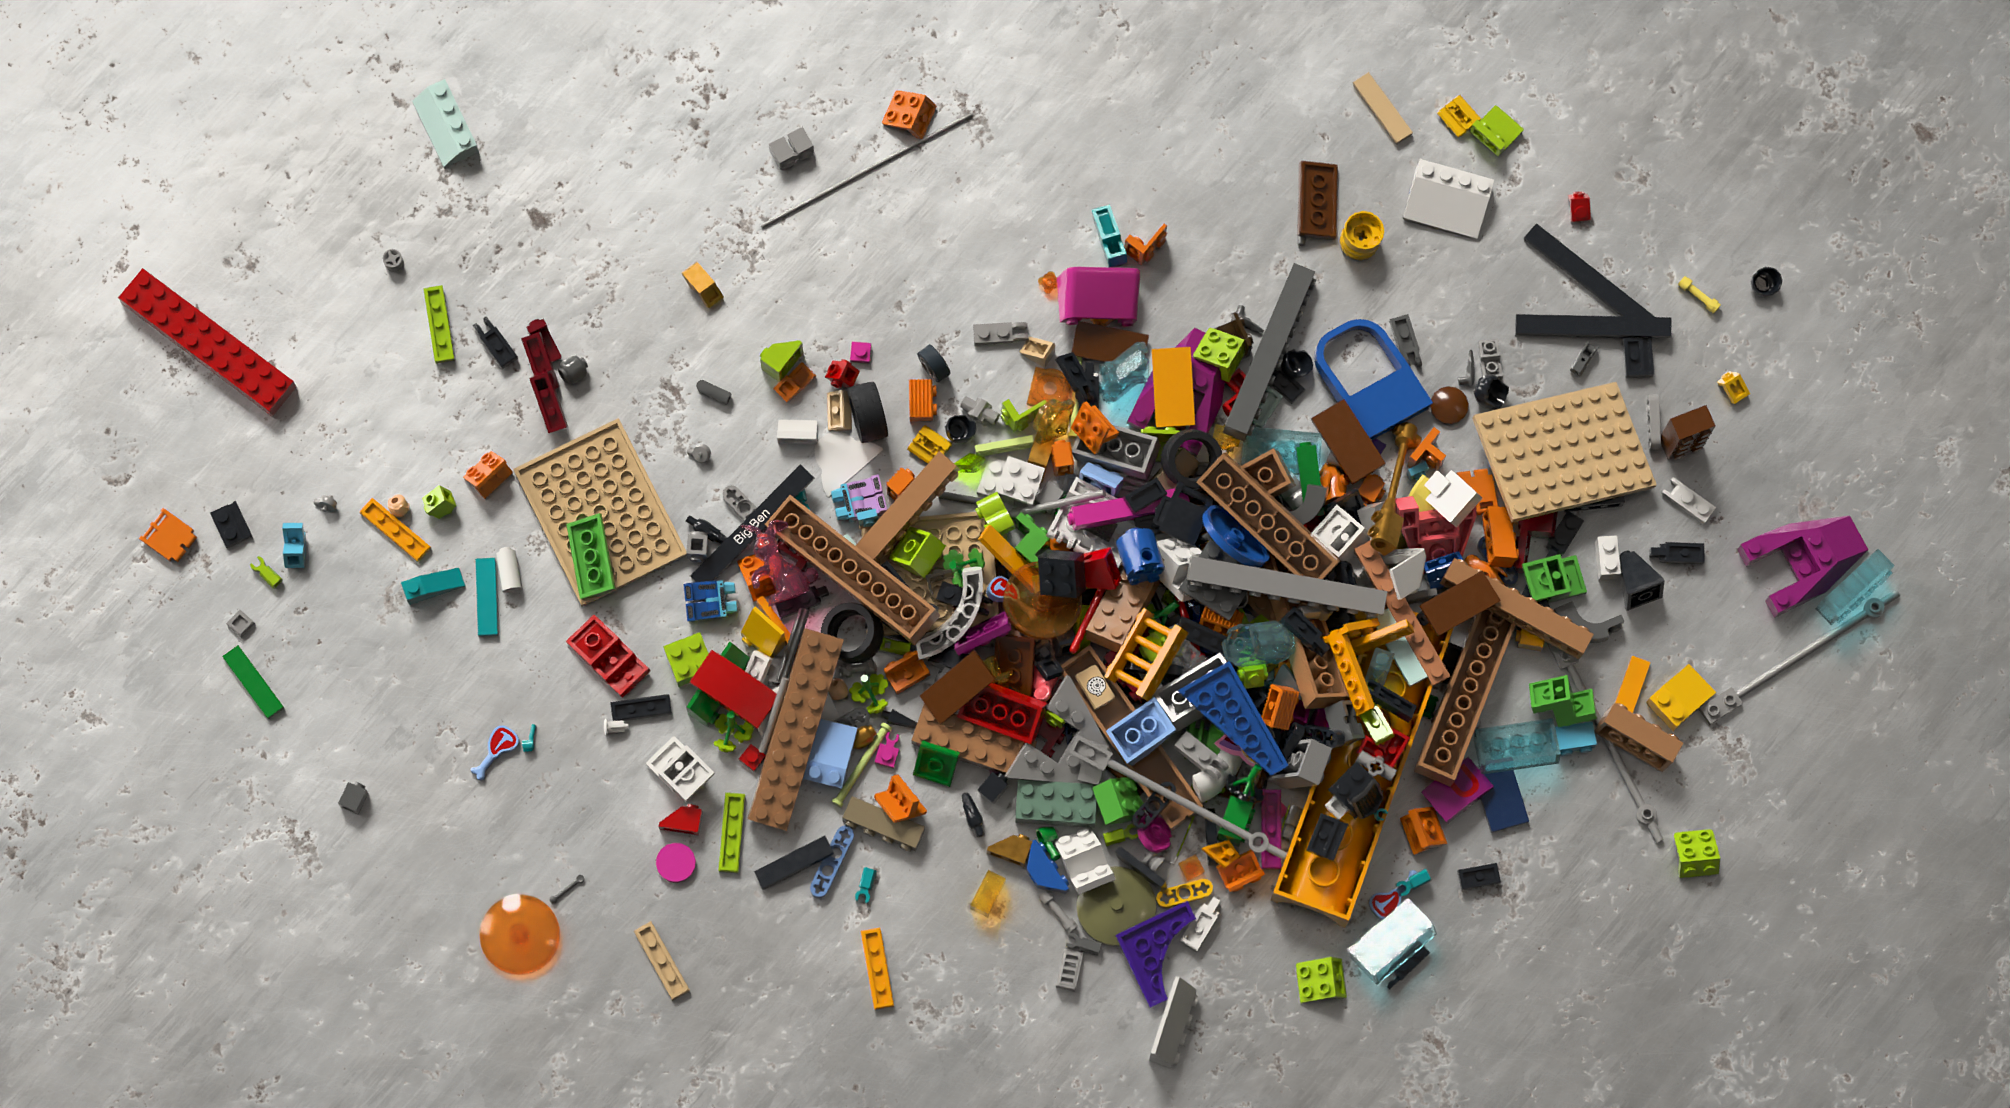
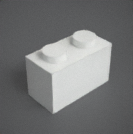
M1617 536L1597 537L1595 552L1598 580L1618 579L1621 569Z

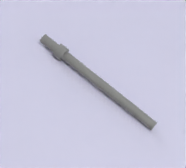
M1103 489L1025 508L1016 507L1012 508L1008 513L1011 519L1016 520V517L1021 512L1024 515L1095 500L1106 497V491Z

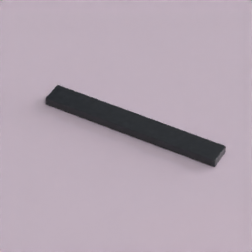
M1537 223L1524 237L1525 241L1620 316L1655 317Z
M1516 314L1515 335L1671 338L1672 317Z

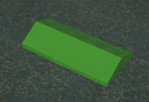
M599 513L566 524L580 599L603 596L613 591L615 584L602 514Z

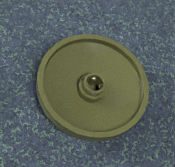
M1114 866L1110 867L1114 874L1115 880L1079 894L1076 910L1082 928L1092 939L1107 946L1118 947L1120 945L1116 939V934L1155 916L1156 898L1152 887L1143 876L1132 869Z

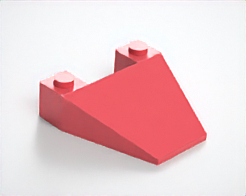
M1413 496L1395 499L1396 513L1404 518L1401 533L1408 549L1424 548L1426 554L1425 562L1458 551L1463 557L1476 519V506L1455 527L1436 509L1419 512V507Z

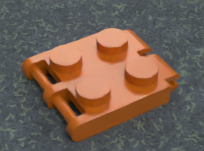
M1487 468L1474 470V477H1471L1470 471L1456 472L1459 477L1482 497L1481 501L1476 505V515L1484 513L1488 506L1498 507L1493 475L1488 474Z
M162 508V513L154 522L150 523L151 527L143 536L139 537V540L171 562L174 559L176 562H179L186 553L182 546L190 548L197 537L193 534L194 530ZM164 515H166V517L158 526L157 524L159 523V521L163 518ZM155 529V531L152 533V535H151V536L148 538V540H147L146 538L149 536V534L152 532V530Z

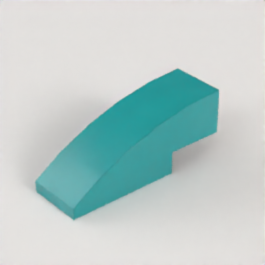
M1110 204L1091 209L1108 266L1113 267L1127 263V253Z

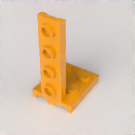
M1378 618L1347 623L1343 625L1344 627L1330 632V635L1323 636L1324 642L1327 645L1330 644L1357 716L1373 709L1374 702L1350 641L1360 638L1361 635L1365 636L1373 633V629L1380 625Z

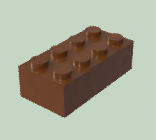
M1707 405L1670 418L1661 434V445L1668 460L1672 458L1678 460L1683 458L1685 453L1690 451L1696 453L1703 449L1716 426Z

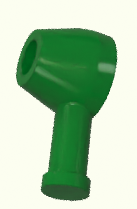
M1040 827L1036 829L1039 843L1042 842L1046 847L1052 861L1058 860L1061 855L1052 843L1057 839L1055 828Z

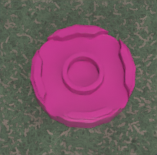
M1147 815L1141 818L1138 824H1145V818ZM1157 817L1146 830H1137L1140 841L1151 852H1163L1171 844L1170 828L1161 817Z
M682 843L668 844L657 855L656 867L658 873L669 882L679 883L686 881L695 870L696 860L694 853L688 846Z

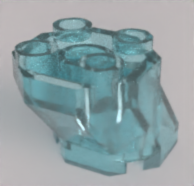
M1136 342L1115 360L1105 361L1104 364L1099 365V373L1102 375L1101 382H1099V393H1102L1103 401H1106V403H1115L1137 384H1146V380L1149 378L1150 363L1149 358H1146L1144 354L1148 353V348L1144 342Z
M1279 621L1238 624L1228 629L1226 633L1228 637L1222 643L1225 659L1239 667L1269 663L1277 664L1288 659L1295 651L1293 634Z

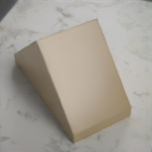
M1029 336L1020 353L1045 368L1055 353L1056 345L1052 342Z

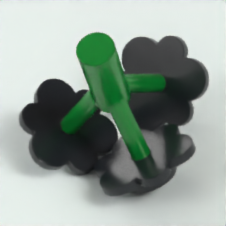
M1255 764L1248 777L1238 780L1235 775L1228 774L1226 779L1228 791L1238 796L1237 799L1241 800V802H1252L1253 804L1262 802L1264 799L1263 790L1254 786V781L1262 767ZM1247 782L1243 793L1240 792V784Z

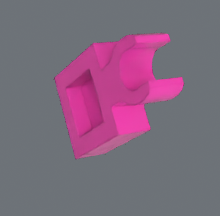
M887 732L886 745L880 743L875 764L894 769L899 753V748H895L894 745L899 741V734H897L895 740H890V732Z

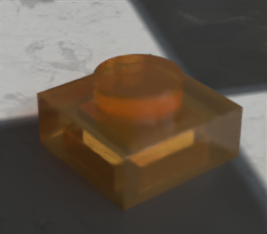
M1196 854L1178 863L1187 882L1205 873Z

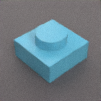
M1426 461L1408 469L1406 475L1410 481L1413 479L1417 481L1422 475L1426 476L1429 469Z
M876 509L857 513L860 526L870 527L878 521Z

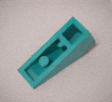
M460 568L420 575L401 582L409 605L465 587Z

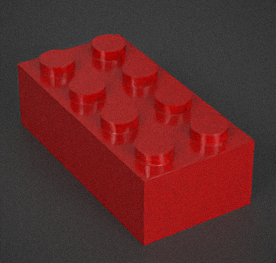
M990 683L959 709L957 717L1032 744L1037 738L1048 703L995 683Z

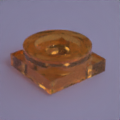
M1035 367L1027 405L1035 406L1046 400L1048 403L1047 410L1064 414L1071 389L1064 374L1053 368ZM1053 382L1057 386L1054 394L1049 395L1044 392L1043 387L1046 383Z

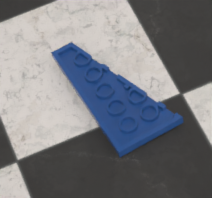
M1230 661L1177 690L1270 776L1289 766Z

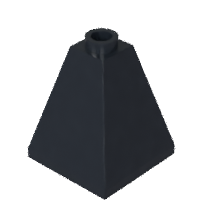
M1627 550L1619 555L1620 576L1626 611L1663 598L1664 578L1635 551L1630 552Z

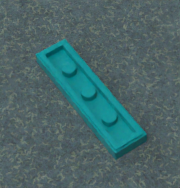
M477 558L475 561L478 637L498 636L496 559Z

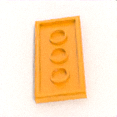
M1191 347L1152 349L1156 427L1195 425Z

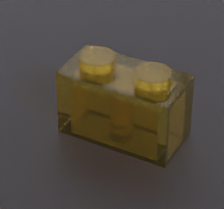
M988 870L970 905V909L988 918L1006 883V878Z

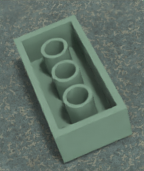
M1018 779L1015 823L1094 828L1096 797L1092 788L1097 786V784Z

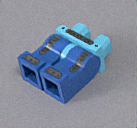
M718 580L683 584L685 601L705 599V601L686 603L687 621L723 617L738 611L737 601L726 602L725 594L736 593L734 582Z

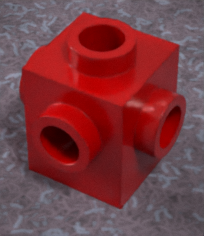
M832 360L825 378L831 381L830 384L836 388H849L854 386L860 370L847 360Z

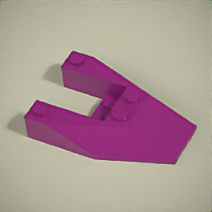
M1194 328L1175 348L1191 347L1194 414L1196 415L1195 425H1190L1189 429L1209 433L1222 406L1225 381L1221 380L1220 367L1193 358L1195 350L1205 335V332ZM1153 370L1126 423L1139 430L1145 429L1155 410ZM1188 440L1183 442L1180 447L1185 448L1192 456L1197 457L1203 443L1197 440Z
M1842 516L1790 523L1742 543L1737 551L1746 567L1775 552L1782 551L1798 582L1769 595L1765 600L1772 615L1776 618L1826 593L1869 549L1851 517Z

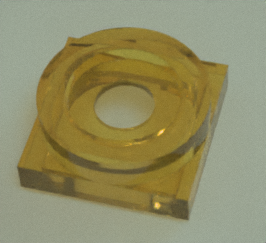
M1052 399L1040 408L1033 422V429L1037 432L1035 441L1038 444H1044L1067 434L1075 402L1071 399L1062 402L1058 399Z

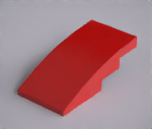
M595 615L588 619L566 640V643L622 698L650 672V669Z
M713 650L710 651L690 680L691 685L706 693L708 697L724 706L728 711L734 712L736 716L757 729L772 709L777 693Z

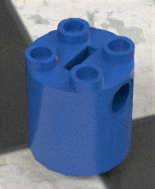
M1131 528L1127 530L1125 534L1118 538L1116 546L1130 585H1137L1144 581L1156 582L1160 579L1159 575L1164 571L1165 565L1154 532L1147 528Z

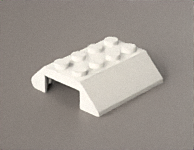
M1076 477L1066 498L1099 491L1100 489ZM1106 493V497L1060 507L1046 537L1052 540L1055 538L1058 543L1063 541L1067 543V548L1071 549L1072 547L1074 548L1073 551L1084 554L1111 547L1116 564L1119 567L1122 561L1116 541L1127 530L1136 527L1134 520L1073 531L1072 525H1069L1067 519L1070 509L1074 506L1118 499Z

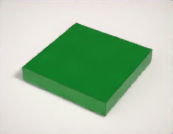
M922 740L913 775L950 787L960 752Z

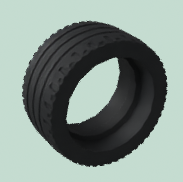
M867 382L849 387L847 389L860 442L869 443L888 437L886 418L875 382Z
M1191 429L1180 431L1171 436L1163 447L1161 454L1163 471L1176 485L1178 481H1181L1191 489L1202 488L1197 483L1201 476L1187 478L1178 472L1175 464L1176 452L1185 441L1197 440L1203 443L1209 454V464L1205 470L1206 472L1222 455L1221 447L1215 438L1204 431Z
M852 602L842 603L827 613L822 623L821 633L837 637L839 627L847 618L854 615L864 617L868 628L866 639L861 646L853 651L847 652L841 649L838 658L843 662L851 664L864 663L873 658L882 646L884 630L881 620L861 604Z

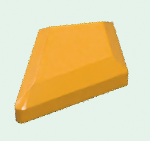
M1229 840L1202 848L1207 855L1223 868L1240 857Z

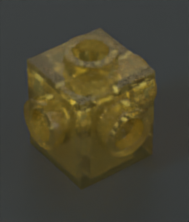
M1216 424L1213 438L1219 443L1221 450H1226V453L1234 452V447H1239L1240 440L1223 433L1225 424Z

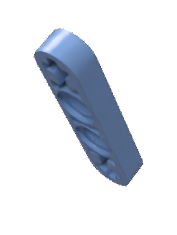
M841 826L836 831L830 844L832 849H841V857L833 858L830 856L822 860L811 883V894L815 898H823L827 895L852 844L854 833L849 826ZM848 831L850 838H845L843 845H847L846 848L835 843L836 841L840 843L842 839L841 832ZM825 866H831L834 869L831 876L823 875L822 869ZM820 876L822 879L829 881V883L827 884L824 881L822 886L824 892L820 891L817 894L814 886L820 885L821 879H818Z

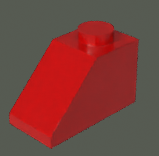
M687 804V807L681 806L660 821L658 827L664 831L699 836L703 814L702 809H699V806L694 804Z

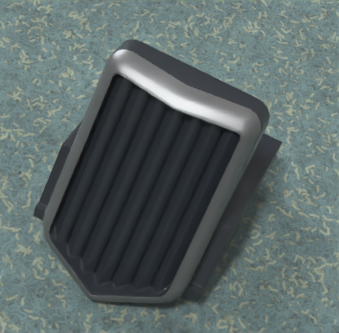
M1357 761L1328 789L1354 819L1357 817L1364 819L1375 814L1384 798L1380 784Z

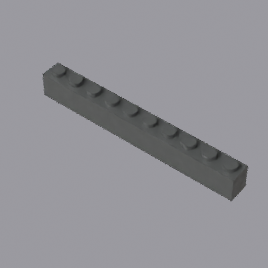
M1296 263L1293 264L1223 430L1224 434L1244 442L1247 435L1251 437L1255 427L1252 423L1254 419L1258 420L1262 411L1259 406L1261 403L1265 404L1269 394L1266 392L1267 387H1272L1276 377L1273 376L1275 370L1279 371L1283 361L1280 359L1281 354L1285 355L1289 344L1286 343L1288 337H1293L1296 327H1293L1295 321H1300L1303 313L1300 309L1302 305L1306 306L1310 295H1307L1309 289L1313 290L1317 279H1314V270Z

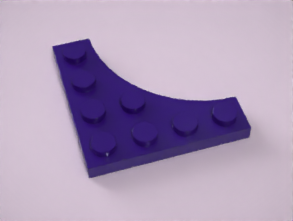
M1188 901L1115 935L1149 1008L1168 999L1163 985L1162 964L1168 945L1173 937L1184 926L1196 919Z

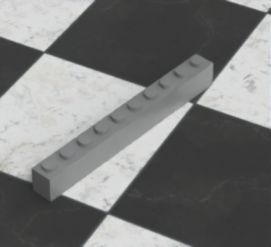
M1190 556L1186 580L1191 581L1190 585L1202 587V583L1210 584V588L1222 590V587L1230 588L1229 592L1241 594V591L1244 590L1249 591L1251 596L1261 597V594L1269 595L1268 599L1279 601L1283 597L1288 598L1290 603L1300 604V601L1308 602L1307 606L1318 608L1322 604L1327 605L1329 610L1339 611V608L1347 609L1346 613L1357 615L1361 611L1366 612V616L1378 618V615L1384 614L1388 592Z

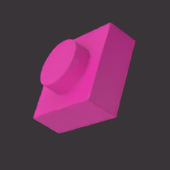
M852 342L850 362L870 364L871 343Z

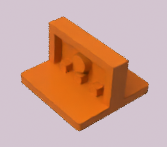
M1088 402L1082 404L1071 426V429L1093 454L1099 452L1103 443L1117 438L1119 434L1117 429L1096 406L1091 407Z
M492 451L484 454L480 459L481 461L475 466L470 467L463 477L484 499L513 473L506 464L505 459Z
M898 774L891 777L886 791L874 795V799L894 823L922 816L927 812L917 796Z

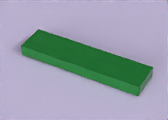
M239 645L222 656L268 719L284 709V706Z

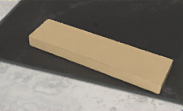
M1369 72L1353 82V86L1396 144L1412 135V130Z
M650 921L634 930L672 1001L688 993L690 990L653 923Z

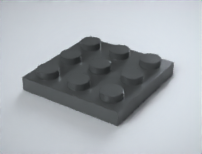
M1209 539L1199 555L1200 558L1244 565L1228 555L1211 539ZM1186 578L1178 589L1227 621L1231 619L1247 593L1244 590L1241 591V594L1229 592L1230 588L1222 587V590L1212 589L1210 584L1202 583V587L1190 585L1191 581L1186 580Z

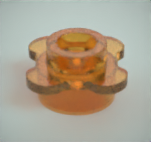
M1052 271L1038 279V283L1043 286L1045 293L1050 294L1053 289L1057 288V277Z

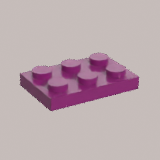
M1006 610L969 628L955 643L954 649L958 655L962 653L968 654L979 645L989 644L993 638L1006 636L1011 630V615L1009 611Z

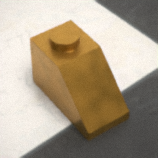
M1022 834L1018 836L1012 835L988 846L987 854L1024 867L1032 841H1029L1030 838Z

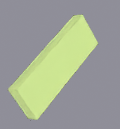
M1033 436L975 445L976 457L1032 448L1034 443Z

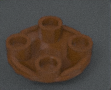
M1447 386L1440 388L1431 398L1433 402L1430 407L1431 414L1443 423L1457 424L1468 412L1469 403L1467 397L1456 387Z

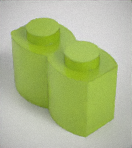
M998 492L976 502L978 508L975 511L979 519L984 518L986 522L984 528L991 525L1001 536L1016 529Z

